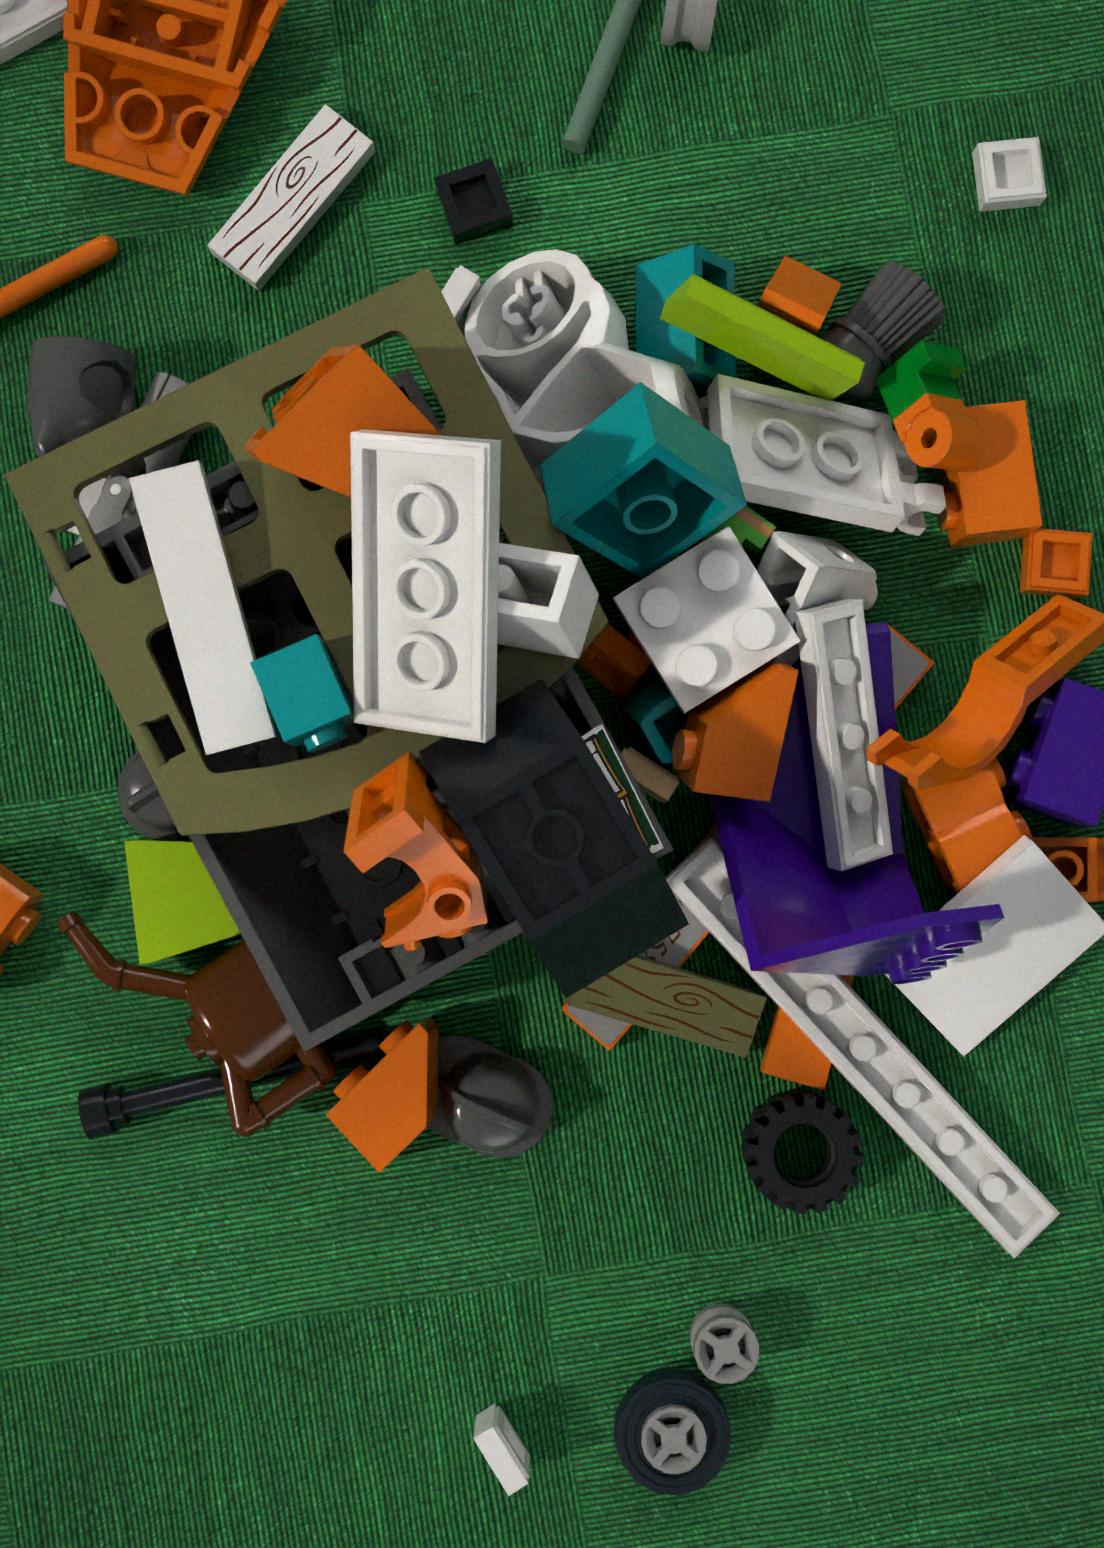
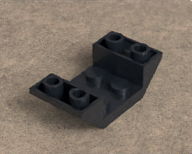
M542 679L496 705V736L488 742L482 743L443 737L419 751L451 812L530 944L565 998L570 997L689 925L657 861L582 736Z

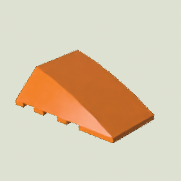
M67 0V13H63V39L68 43V72L64 73L65 161L72 165L188 197L288 0Z

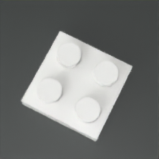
M729 526L616 595L612 600L683 714L800 642V639Z

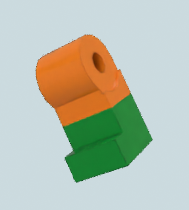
M922 339L875 380L899 438L903 442L913 463L925 468L944 469L949 472H965L973 468L980 460L986 440L983 426L979 420L968 415L954 381L967 370V367L958 348Z

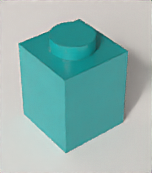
M317 634L250 662L284 743L295 748L305 744L307 751L310 753L334 745L348 737L344 727L354 723V706L326 643Z

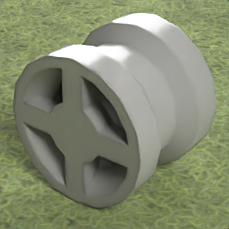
M666 0L660 45L672 47L679 41L691 43L696 51L708 53L717 0Z
M715 1303L703 1308L694 1317L690 1327V1344L699 1369L708 1379L719 1384H734L744 1380L754 1371L759 1359V1343L748 1318L739 1308L730 1304ZM729 1329H732L729 1335H722L718 1337L714 1334V1332L718 1334L721 1332H728Z

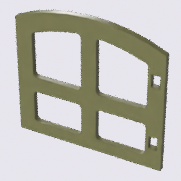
M429 267L4 474L180 835L251 832L307 822L351 808L352 795L355 788L409 750L426 769L427 777L430 776L431 773L419 751L443 738V736L366 725L367 735L358 744L315 757L269 767L221 773L213 772L209 768L151 650L150 642L153 635L170 626L155 571L128 584L118 582L79 503V495L83 488L207 427L219 429L258 506V516L254 522L223 537L237 591L240 592L278 572L290 573L354 699L352 584L337 555L339 544L352 536L351 498L325 487L317 491H309L302 486L297 476L252 459L242 448L261 427L267 433L273 428L265 411V404L268 398L294 385L331 347L359 344L363 350H366L388 338L397 336L405 339L409 344L446 418L444 427L438 432L442 436L501 440L500 526L509 544L575 555L564 532L552 526L547 499ZM76 526L91 558L71 569L55 533L64 532ZM598 599L580 657L609 622ZM506 646L497 654L496 705L540 679L544 681L549 689L552 688L569 672L579 659ZM170 717L186 751L171 758L166 763L148 724L157 723Z

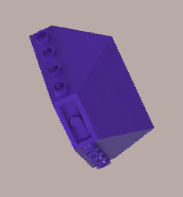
M887 622L865 624L879 737L889 729L896 731L891 632ZM799 656L791 666L799 672L770 802L709 794L750 970L855 976L889 974L891 984H907L932 978L931 971L947 967L946 960L963 956L964 947L982 943V934L1005 917L999 904L924 913L903 854L899 773L886 765L882 766L893 854L842 872L827 867Z

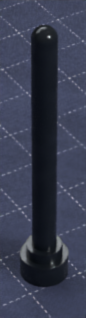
M375 1031L325 1043L322 1046L333 1060L335 1066L339 1067L384 1055L385 1053L380 1049L379 1045L387 1037L385 1034ZM295 1054L261 1079L250 1081L251 1088L288 1079L304 1068L303 1063ZM221 1069L130 1091H125L122 1086L112 1088L109 1083L83 1088L79 1091V1115L87 1138L93 1140L117 1134L120 1126L129 1124L133 1116L224 1095L225 1089Z

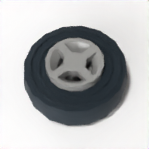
M665 1368L643 1375L627 1389L616 1409L614 1441L620 1461L637 1483L655 1493L680 1496L701 1489L718 1475L729 1454L731 1426L723 1400L707 1381L689 1371ZM678 1418L681 1419L678 1424L666 1425L663 1420L667 1422L671 1420L677 1421Z

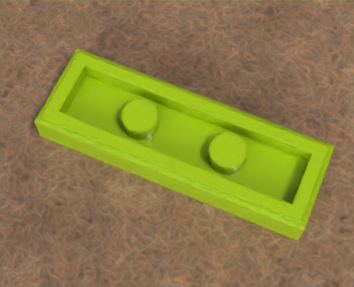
M695 274L686 279L666 299L659 318L818 398L832 400L858 384L865 365L861 358Z

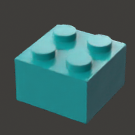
M642 382L638 383L540 465L552 526L642 579L665 566L747 505L730 445Z

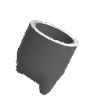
M53 336L39 338L31 342L26 413L32 429V443L36 456L40 457L134 411L137 358L130 351L107 342L82 337Z

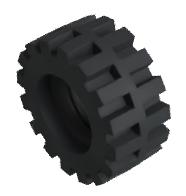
M787 1090L784 1095L777 1096L774 1094L767 1098V1103L762 1108L757 1106L751 1113L752 1120L749 1126L745 1125L742 1134L744 1138V1146H741L742 1158L754 1185L774 1205L783 1210L785 1207L792 1209L796 1214H806L807 1210L814 1209L817 1213L827 1211V1204L834 1200L840 1204L847 1198L844 1194L845 1190L849 1186L855 1188L859 1177L856 1175L857 1168L863 1167L864 1155L860 1152L859 1148L862 1141L859 1132L853 1126L852 1120L835 1103L811 1091L806 1093L798 1090ZM807 1124L818 1128L827 1141L828 1152L825 1162L817 1172L809 1176L795 1177L788 1175L780 1169L776 1162L775 1148L778 1138L785 1130L794 1125Z

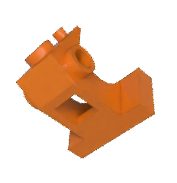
M410 750L353 790L343 850L362 874L386 857L405 862L417 873L421 881L414 889L384 909L386 922L385 933L381 937V944L385 948L403 944L406 951H413L421 947L422 939L434 936L442 938L459 937L470 932L475 926L488 923L487 886L482 862L460 825L426 786L427 771Z

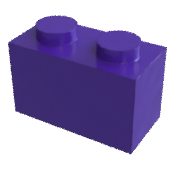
M1064 678L1055 682L1028 705L1024 722L1025 725L1031 727L1023 750L1018 748L1011 756L1007 765L1005 778L1006 785L1010 787L1005 802L1075 828L1097 826L1104 807V691Z

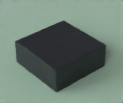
M492 158L434 177L435 189L455 245L513 225L512 212Z

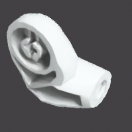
M558 249L532 252L509 262L486 280L472 299L464 324L465 339L535 475L542 477L540 465L640 382L709 430L694 386L680 365L628 350L625 316L611 294L594 279L589 269L577 255Z

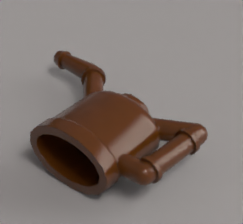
M74 911L57 921L61 933H66L94 976L103 984L112 987L114 992L128 990L187 1002L193 1013L187 1018L188 1025L193 1034L185 1039L186 1044L198 1060L208 1055L216 1065L220 1066L231 1125L239 1136L250 1137L262 1128L268 1129L272 1126V1121L316 1090H324L326 1088L325 1084L334 1078L336 1066L321 1043L306 1052L303 1051L244 939L192 975L132 965L123 959L117 961L84 925V919ZM297 1054L304 1068L257 1101L253 1099L250 1081L261 1079Z

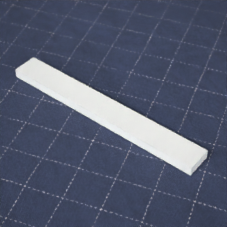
M712 837L706 838L665 877L675 896L827 1057L831 1064L1008 1254L1016 1258L1060 1214L840 975L750 970L722 848Z

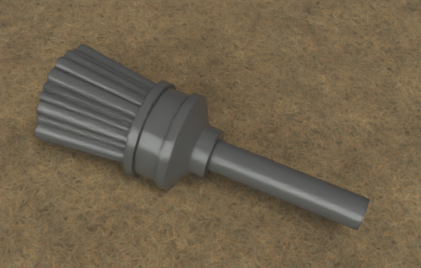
M890 259L884 266H881L845 317L836 318L829 325V331L823 337H819L861 358L865 362L859 383L830 401L838 402L844 395L867 400L874 393V387L877 385L875 379L921 339L923 340L943 323V319H945L943 314L946 307L940 302V298L935 295L936 293L931 290L928 283L922 281V278L917 273H912L909 268H904ZM803 391V392L801 393V394H805V395H809V396L816 397V396H814V395H812V394H810V393H808V392H806V391Z

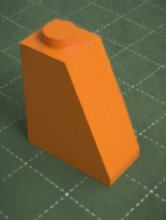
M355 344L331 347L282 396L272 409L274 413L273 418L278 423L268 433L262 427L258 429L242 449L256 461L351 498L350 432L368 429L430 435L441 434L361 346Z

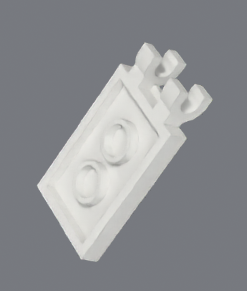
M721 374L716 375L707 389L710 432L730 445L747 502L887 532H893L897 527L902 532L920 536L926 529L923 511L940 514L946 508L943 486L932 483L913 484L918 479L917 466L909 457L897 431L893 430L889 414Z

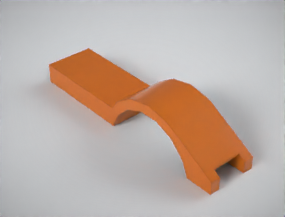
M1056 594L973 662L969 681L958 703L943 723L927 736L911 742L905 741L901 734L889 729L866 748L867 760L876 766L886 765L908 778V784L917 789L966 780L987 767L1004 749L1021 723L1027 706L1104 642V613Z

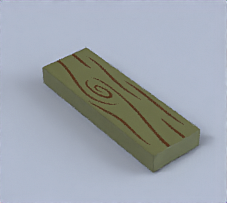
M637 955L570 997L564 998L565 1002L572 1007L745 1058L747 1057L767 999L760 992Z

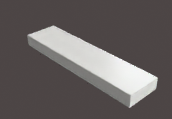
M197 460L128 478L206 755L277 737L271 711L250 662L257 659L203 464Z
M850 598L794 612L797 636L800 639L798 645L827 867L841 872L893 854L883 766H876L869 762L866 755V748L879 738L863 600Z

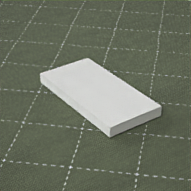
M368 429L350 432L354 723L486 743L496 736L501 440Z

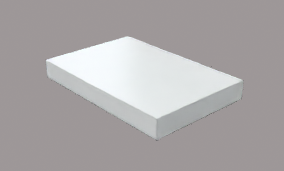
M1025 835L939 910L999 904L1005 918L982 934V943L964 947L963 956L946 960L947 967L944 969L931 971L932 978L914 983L895 984L963 1057L1104 935V921L1038 846Z

